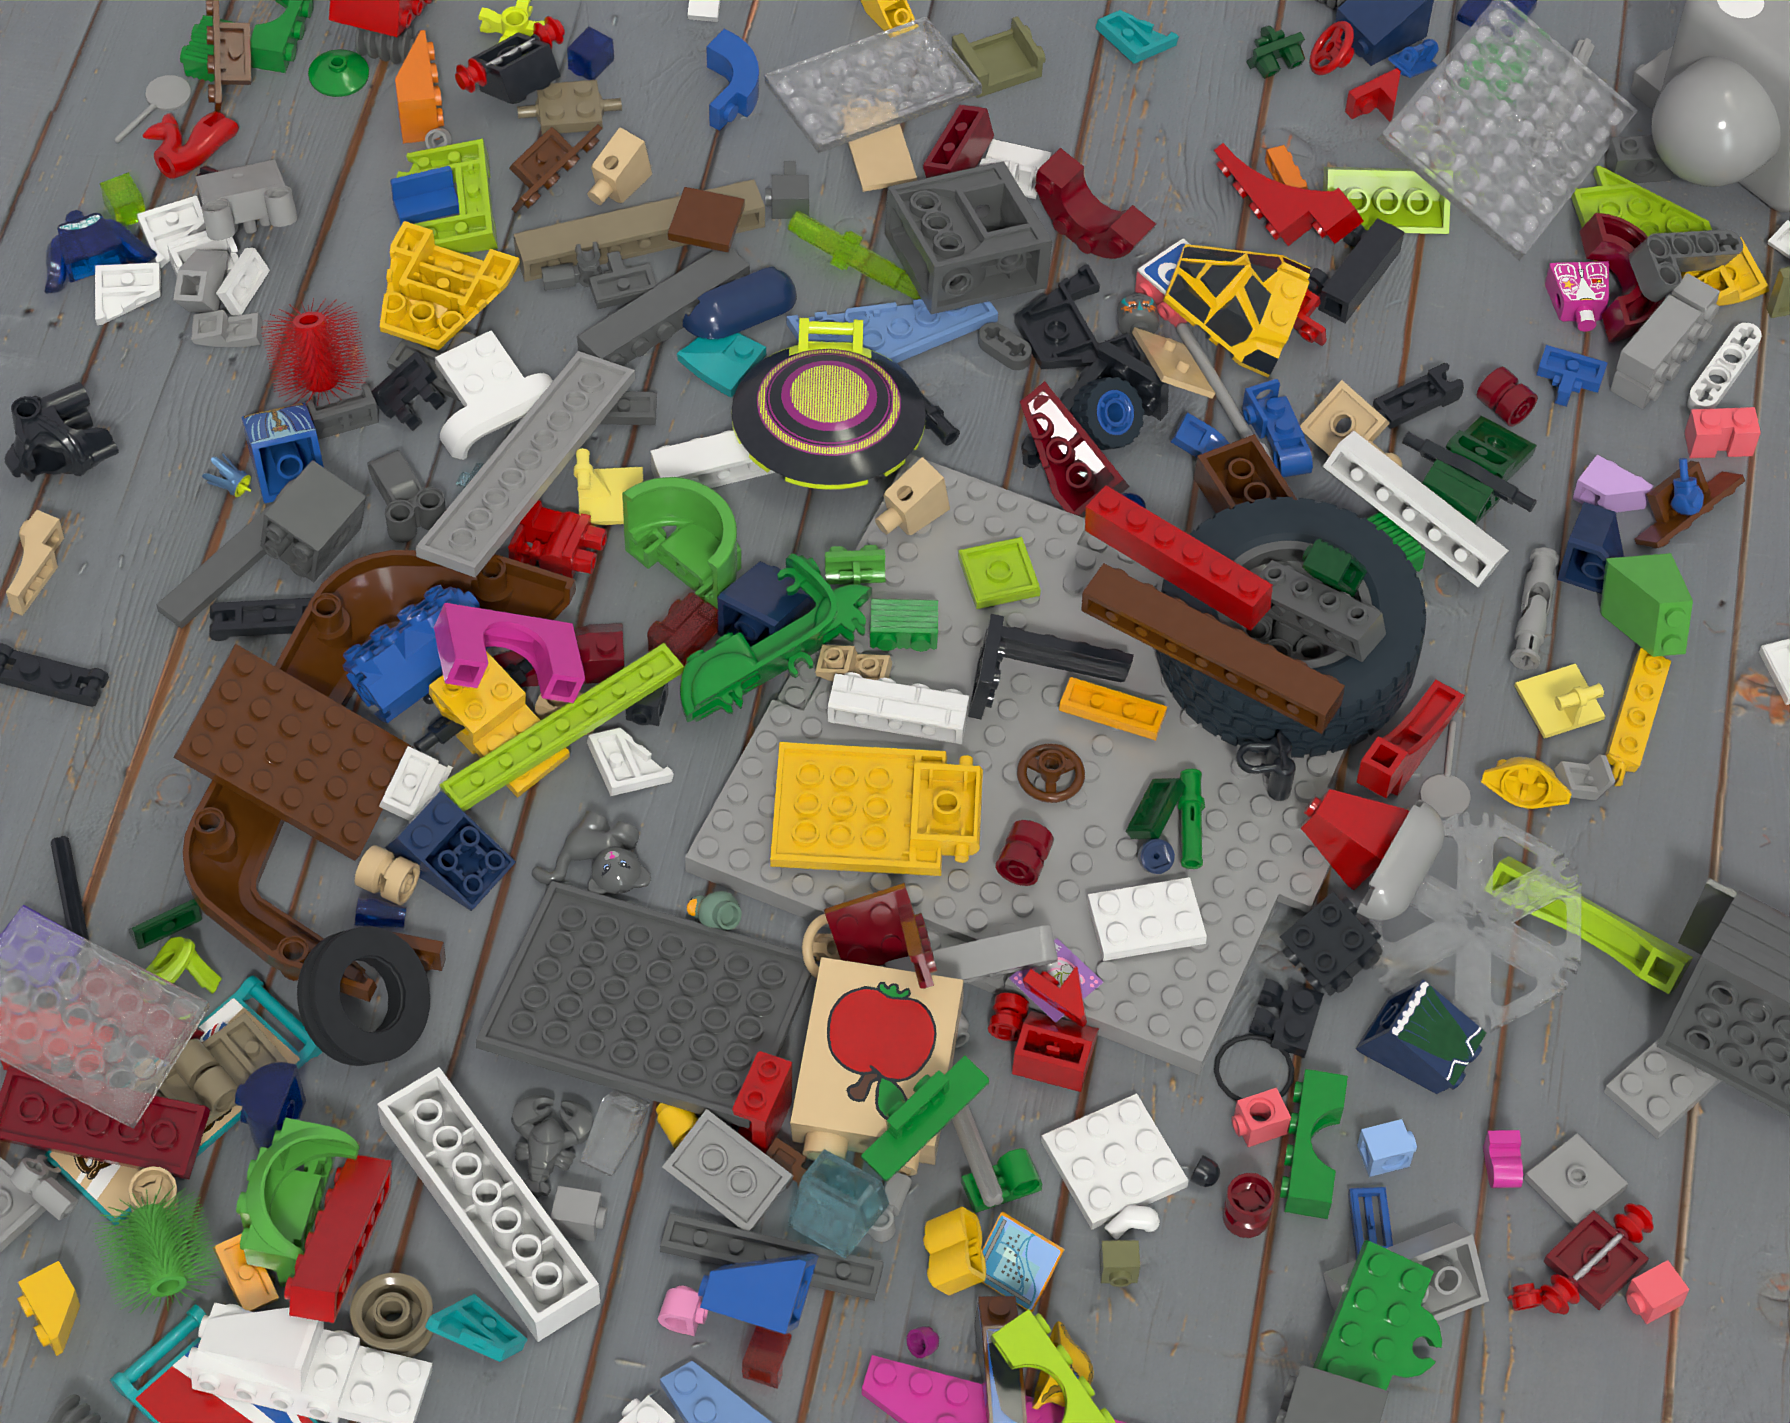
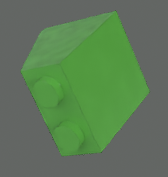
M1672 554L1606 558L1600 606L1601 615L1653 657L1686 654L1693 599Z

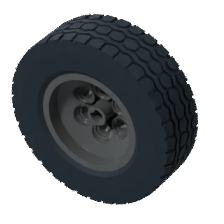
M1276 497V500H1271V498L1257 499L1251 504L1248 501L1234 505L1231 510L1227 508L1215 514L1213 519L1208 518L1198 525L1196 531L1193 530L1189 535L1257 576L1273 560L1284 566L1289 565L1297 572L1311 579L1314 578L1302 568L1304 563L1302 558L1307 547L1310 544H1314L1320 538L1324 542L1327 541L1330 545L1333 544L1336 548L1339 547L1342 551L1345 550L1348 554L1351 553L1367 570L1357 592L1352 598L1365 605H1373L1382 612L1386 635L1365 660L1361 662L1267 615H1264L1250 631L1164 579L1162 593L1172 598L1183 600L1189 607L1201 613L1210 614L1219 622L1233 629H1240L1252 639L1262 644H1269L1275 647L1278 652L1292 659L1301 660L1310 668L1323 675L1333 676L1339 683L1345 685L1342 704L1321 734L1156 650L1161 673L1170 693L1173 692V698L1182 709L1186 708V714L1197 724L1202 723L1203 729L1214 736H1221V740L1237 746V744L1243 746L1251 742H1270L1273 737L1277 736V733H1284V737L1288 738L1292 744L1290 758H1304V755L1308 754L1310 757L1326 755L1327 751L1334 753L1347 749L1349 744L1354 746L1367 739L1368 734L1372 736L1395 715L1407 697L1416 674L1426 628V607L1423 589L1416 570L1410 560H1407L1406 554L1398 544L1394 545L1393 539L1382 529L1378 531L1376 525L1364 517L1360 519L1357 517L1358 514L1345 508L1340 510L1337 508V505L1323 501L1315 503V500L1299 498L1298 500H1293V497ZM1262 750V752H1264V755H1266L1267 750Z

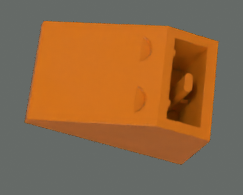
M420 30L395 78L403 144L425 141L429 131L444 126L442 108H436V106H442L440 87L438 85L433 86V83H439L437 66L435 63H430L431 60H435L433 42H427L425 30Z

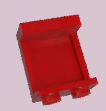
M759 1051L734 1103L732 1113L751 1121L749 1129L740 1126L737 1133L766 1154L778 1136L792 1104V1062Z

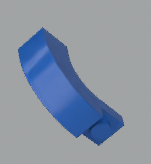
M725 28L706 46L707 68L722 75L730 82L709 104L710 126L719 131L728 122H732L738 113L748 118L754 110L759 96V66L757 58L751 47L743 39Z

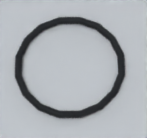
M1248 1034L1235 1037L1224 1044L1215 1057L1214 1074L1218 1086L1233 1100L1237 1101L1243 1098L1233 1094L1223 1083L1219 1072L1220 1059L1226 1049L1240 1041L1252 1039L1272 1044V1039L1267 1036ZM1279 1050L1285 1056L1289 1067L1288 1082L1280 1092L1281 1097H1283L1293 1083L1295 1068L1290 1054L1284 1050Z

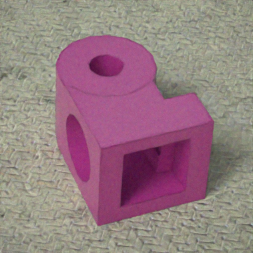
M1520 1130L1487 1132L1483 1152L1491 1188L1522 1187L1523 1165L1520 1152Z

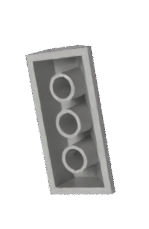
M1455 1222L1386 1248L1434 1271L1421 1306L1429 1311L1436 1321L1489 1301L1473 1234ZM1356 1260L1323 1273L1334 1312L1340 1302Z

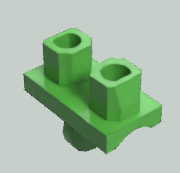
M864 545L863 548L855 551H847L843 546L831 547L829 552H825V581L829 585L886 582L885 549L879 550L877 545Z

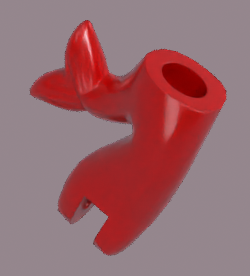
M213 111L197 122L187 143L183 145L179 125L174 115L167 113L163 116L160 123L150 126L143 133V138L164 140L159 148L155 150L154 159L159 170L166 177L175 179L202 165L223 144L236 136L239 127L232 119L225 118L218 111Z

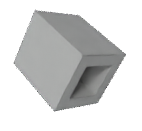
M558 1186L550 1218L564 1237L595 1242L598 1228L604 1229L607 1207H602L600 1192Z

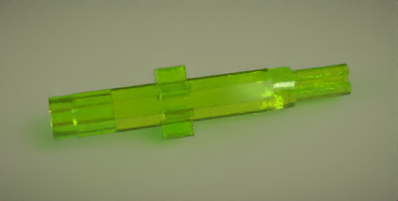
M800 211L793 215L788 225V231L833 256L830 264L841 270H847L851 266L894 291L897 289L914 300L922 299L906 271L860 245L863 237L852 231H846L843 235Z

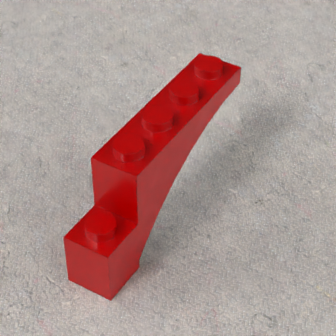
M1224 143L1214 149V152L1220 159L1216 165L1226 178L1233 175L1236 181L1232 185L1243 199L1246 196L1251 198L1253 202L1248 206L1259 220L1265 216L1269 221L1265 225L1266 229L1275 240L1281 237L1287 246L1291 245L1311 228H1314L1322 239L1328 236L1335 245L1364 222L1356 208L1339 187L1335 191H1318L1285 185L1267 178L1247 166Z
M1435 679L1405 719L1382 738L1378 736L1361 760L1356 783L1384 798H1387L1390 793L1398 796L1462 705L1465 695Z

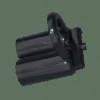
M1277 733V736L1273 737L1270 742H1251L1239 748L1236 753L1237 765L1247 773H1264L1269 779L1267 793L1273 800L1284 801L1291 795L1296 765L1290 758L1292 752L1291 741L1284 737V733ZM1262 750H1267L1265 764L1261 763V765L1253 766L1247 764L1243 759V755L1248 751L1262 752Z

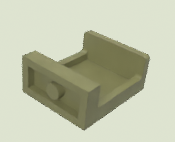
M1018 16L1012 18L1009 30L971 43L968 42L963 33L952 36L951 58L976 98L1042 77L1043 63L1046 61L1045 53L1041 46L1036 45L1032 39L1029 27L1023 25Z

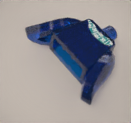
M79 210L71 211L65 217L66 223L60 224L57 227L58 235L47 246V279L44 292L50 294L62 291L67 282V275L71 283L95 275V266L127 264L126 259L136 264L148 263L157 257V253L145 245L126 225L112 219L105 220L100 213L84 216Z

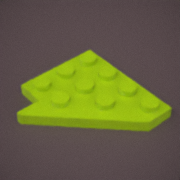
M1595 166L1593 174L1598 186L1573 189L1571 199L1581 227L1595 213H1604L1620 217L1632 223L1647 236L1657 233L1712 230L1708 220L1602 166Z

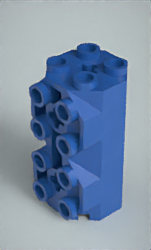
M441 585L432 587L424 594L425 599L416 606L414 604L409 605L397 614L400 622L396 627L390 629L387 624L376 628L370 634L371 639L363 645L356 644L345 651L343 657L346 662L343 664V669L349 672L346 675L347 679L367 707L375 705L379 709L374 713L379 720L389 723L428 694L429 685L443 675L434 631L435 623L444 603L480 608L479 602L471 592L467 591L464 594L459 588L448 587L443 589Z

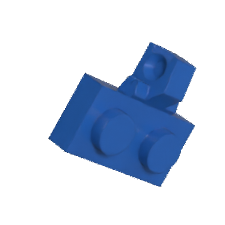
M1546 345L1537 376L1553 380L1552 386L1559 387L1555 403L1567 407L1572 391L1580 393L1581 388L1599 392L1608 362Z

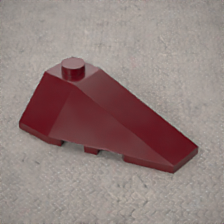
M1045 381L1020 401L1052 494L1066 512L1083 518L1085 517L1086 506L1105 485L1120 494L1130 487Z
M622 623L589 624L574 629L585 675L583 684L601 683L625 668ZM512 650L492 656L503 669L509 664L517 665L524 659L523 656ZM535 669L525 675L527 680L519 685L520 687L539 686Z

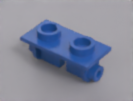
M1427 39L1417 46L1404 48L1401 53L1390 56L1388 60L1395 65V69L1398 68L1401 71V75L1412 78L1438 66L1432 60L1438 53L1439 47L1435 40Z

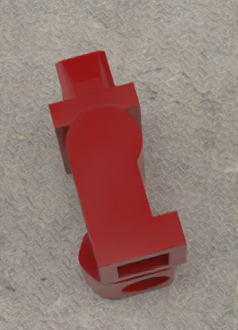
M538 500L521 520L508 546L509 559L531 566L536 565L538 560L541 569L563 574V576L573 578L576 571L592 574L596 566L597 555L596 552L587 551L586 549L592 548L603 551L607 542L606 529L592 526L591 515L581 513L580 516L574 512L567 511L562 513L542 507V501ZM526 542L533 543L532 547L530 548Z

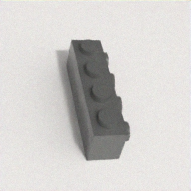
M1271 560L1258 575L1273 584L1271 609L1265 615L1352 658L1363 662L1386 635L1383 614L1375 606L1365 605L1353 599L1346 592H1338L1316 578L1311 579L1297 572L1289 565L1284 566Z

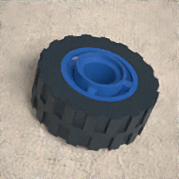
M1109 377L1087 382V385L1082 386L1079 389L1078 395L1074 397V405L1071 411L1073 412V417L1100 450L1116 449L1130 445L1134 442L1133 439L1139 436L1140 428L1143 427L1144 423L1143 402L1137 394L1138 391L1128 381H1123L1121 378Z

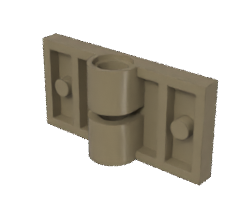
M244 1013L203 1042L199 1039H191L183 1043L173 1053L171 1065L133 1091L207 1106L211 1110L206 1124L208 1126L287 1070L289 1066L287 1060L251 1018Z

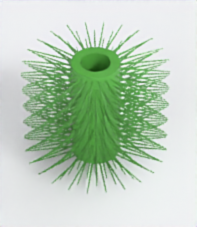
M155 1194L153 1204L150 1201V1205H148L147 1195V1205H144L143 1202V1206L141 1207L139 1204L140 1208L137 1207V1209L130 1205L129 1207L134 1210L132 1213L119 1210V1212L127 1216L99 1215L128 1218L127 1220L114 1219L110 1221L119 1222V1225H100L111 1226L103 1229H117L109 1230L107 1234L112 1232L118 1233L113 1235L104 1234L97 1237L110 1236L104 1239H108L106 1241L110 1243L116 1242L111 1245L100 1246V1248L110 1246L100 1251L111 1249L108 1252H112L110 1254L117 1255V1257H110L102 1261L114 1259L112 1261L115 1263L112 1265L116 1264L114 1267L118 1269L123 1268L119 1271L113 1270L114 1272L121 1273L113 1279L122 1281L117 1284L125 1286L123 1288H115L121 1289L117 1292L127 1291L131 1288L136 1289L124 1293L129 1295L132 1292L135 1293L143 1290L124 1300L133 1299L141 1294L135 1300L136 1302L138 1300L141 1301L146 1295L151 1293L143 1302L149 1298L153 1301L156 1297H160L157 1304L158 1307L161 1298L167 1296L168 1308V1296H171L172 1299L174 1294L178 1300L175 1293L179 1291L185 1297L188 1296L181 1291L183 1288L202 1292L189 1285H210L187 1283V1281L204 1282L203 1279L211 1278L198 1279L195 1277L216 1275L207 1273L191 1275L196 1272H206L201 1270L211 1269L205 1267L200 1270L191 1271L199 1269V1266H207L204 1264L213 1261L205 1258L201 1259L202 1256H207L205 1254L211 1252L206 1251L209 1248L201 1246L203 1244L194 1247L198 1243H203L197 1241L200 1238L202 1240L208 1239L202 1238L205 1235L199 1237L192 1236L199 1234L197 1232L201 1231L196 1229L199 1228L196 1226L199 1223H195L197 1222L196 1220L189 1219L197 1213H192L195 1210L181 1212L188 1208L193 1209L192 1207L185 1206L191 1201L180 1203L176 1207L181 1205L185 1207L172 1211L176 1208L174 1204L180 1201L178 1198L182 1194L175 1199L177 1200L176 1202H172L165 1208L163 1206L168 1202L164 1204L161 1201L159 1204H155L157 1199ZM180 1215H186L183 1218L178 1219ZM116 1226H124V1227L119 1228V1229H118V1228H112V1227H116ZM117 1235H123V1237L114 1238ZM121 1248H122V1249H123V1248H124V1249L127 1248V1249L124 1250V1251H123V1250H122V1251H117V1250H119V1249H121ZM203 1262V1263H201L200 1265H197V1266H193V1265H192V1264H194V1263ZM132 1283H136L134 1286L127 1287Z

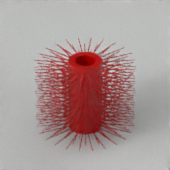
M312 302L311 312L305 311V313L301 314L298 309L293 308L300 315L290 314L289 316L292 318L282 317L293 321L280 319L281 321H269L286 323L285 325H273L288 327L268 329L287 331L266 336L287 335L275 337L278 339L277 341H266L273 342L266 344L273 345L266 348H281L275 349L280 351L281 355L277 356L278 358H272L277 359L272 362H278L272 365H279L272 367L278 368L272 371L280 370L279 372L286 375H276L273 377L284 378L282 380L285 382L298 380L288 384H277L284 386L298 384L282 390L295 388L294 391L297 392L306 387L303 390V394L307 390H309L307 393L312 391V395L314 392H319V400L320 392L322 395V392L325 391L326 394V391L330 390L333 394L332 388L347 393L340 387H335L337 385L345 386L337 384L338 382L351 385L350 383H366L344 381L343 379L351 378H344L343 376L357 374H342L347 373V371L363 369L358 368L363 365L357 364L365 363L366 361L356 362L363 359H357L359 358L356 357L357 355L349 353V351H363L355 350L359 348L355 347L358 345L353 344L358 342H352L355 340L351 339L358 337L352 336L357 334L352 333L357 330H351L358 327H350L357 325L351 324L357 321L334 323L348 319L332 320L339 316L345 317L343 314L335 316L341 311L333 312L325 316L329 313L327 311L324 314L318 312L322 304H320L317 311L312 312ZM347 335L352 336V337H350V338H348V337H346V338H344V339L341 338L342 336H347Z

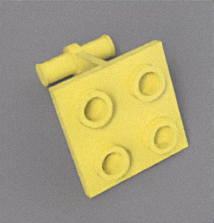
M578 449L576 451L577 464L573 470L578 482L579 515L581 516V513L591 515L592 526L624 524L622 493L634 485L643 482V467L593 469L589 462V450Z
M1576 663L1515 683L1516 690L1544 739L1605 719V714L1596 700L1603 697V687L1600 683L1589 687Z

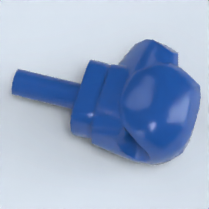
M1680 458V478L1673 480L1674 497L1671 501V507L1682 515H1693L1701 510L1704 495L1699 485H1697V479L1688 475L1687 458Z

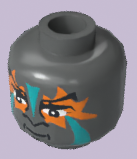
M1132 293L1119 302L1117 317L1119 329L1123 335L1129 333L1131 339L1136 340L1132 334L1134 327L1153 334L1158 330V310L1156 302L1152 297L1142 293Z

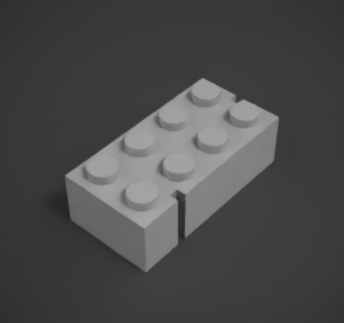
M1687 273L1681 283L1672 291V294L1667 296L1621 351L1610 391L1641 409L1650 400L1656 401L1664 389V383L1667 380L1673 381L1678 374L1683 360L1688 362L1694 355L1698 342H1705L1713 330L1710 322L1714 319L1720 307L1716 304L1720 291Z

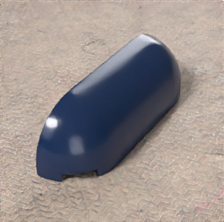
M775 267L761 269L699 296L697 299L700 303L693 309L690 315L685 314L682 326L691 334L705 339H720L731 336L791 310L797 300L795 285L787 273L779 271Z

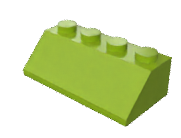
M1324 167L1323 191H1335L1339 187L1364 220L1361 225H1363L1365 230L1368 231L1378 218L1404 231V233L1449 234L1451 171L1447 169Z

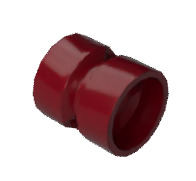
M1502 366L1495 369L1484 379L1477 390L1476 396L1489 409H1496L1495 413L1498 414V417L1508 426L1513 427L1522 422L1531 413L1537 403L1538 396L1528 386L1522 383L1518 384V378L1506 367Z
M1031 820L1016 821L1012 824L1005 846L1002 847L995 867L997 872L1004 879L1016 885H1034L1039 879L1044 867V861L1047 859L1053 846L1054 837L1052 833L1037 822Z
M1244 1173L1231 1181L1227 1189L1223 1208V1221L1226 1228L1232 1234L1242 1238H1252L1259 1236L1266 1230L1274 1203L1272 1184L1265 1177L1257 1173Z

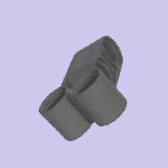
M399 450L367 463L371 478L387 504L385 508L387 531L393 541L399 543L409 542L416 536L418 527L430 530L446 511L443 493L435 487L422 488Z

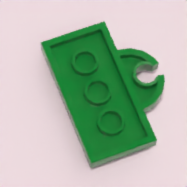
M1364 1241L1313 1368L1387 1390L1392 1375L1409 1378L1419 1376L1429 1370L1436 1361L1430 1357L1418 1358L1415 1356L1412 1346L1418 1337H1423L1429 1346L1442 1348L1440 1326L1434 1316L1421 1306L1434 1271L1371 1241Z

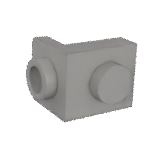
M1597 755L1589 764L1561 761L1554 768L1559 781L1571 791V798L1597 800L1615 782L1606 755Z

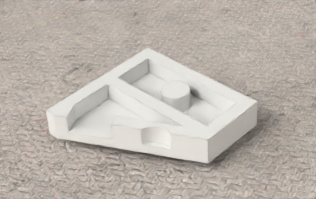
M197 196L137 214L138 223L155 263L160 264V268L170 261L167 247L168 242L203 232L206 229Z
M159 263L95 266V320L97 325H103L161 297V268Z
M616 728L588 735V747L610 796L672 782L673 771L668 766L663 769L651 759L652 753L642 745L636 744L632 737L623 729Z

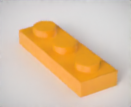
M1070 677L1060 701L1059 711L1156 741L1166 716L1167 706Z

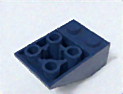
M439 791L429 799L385 847L394 854L395 858L401 856L420 866L419 878L470 911L481 902L516 863L511 856L442 791Z

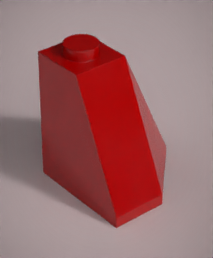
M1329 789L1320 799L1315 796L1307 805L1304 814L1308 817L1301 829L1346 885L1355 890L1379 867L1410 811L1405 808Z

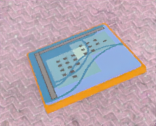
M1001 1212L982 1249L986 1263V1279L982 1283L1003 1296H1015L1017 1305L1026 1310L1030 1309L1033 1312L1065 1249L1008 1214Z

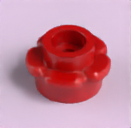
M1527 1283L1512 1287L1513 1295L1507 1297V1300L1512 1302L1513 1310L1520 1311L1541 1306V1294H1543L1542 1289H1535L1534 1283Z

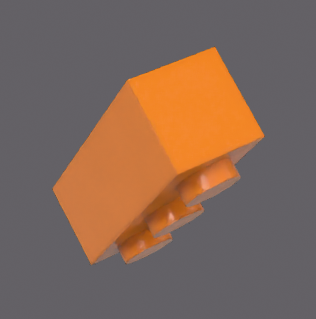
M1285 145L1266 150L1265 164L1275 181L1285 185L1308 189L1306 180L1302 179L1299 167L1295 166L1292 154L1287 151Z

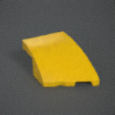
M1742 237L1740 238L1743 242V250L1727 265H1722L1714 270L1681 272L1682 279L1688 273L1719 290L1720 293L1716 303L1719 306L1743 302L1769 292V286Z

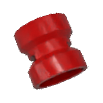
M1014 993L998 994L993 1004L995 1015L989 1020L988 1032L995 1038L1003 1041L1019 1040L1023 1026L1022 1020L1028 1014L1029 1002L1022 996Z

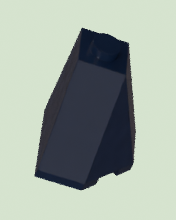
M1583 503L1568 540L1557 580L1602 594L1606 558L1624 557L1615 511L1605 509L1599 505Z

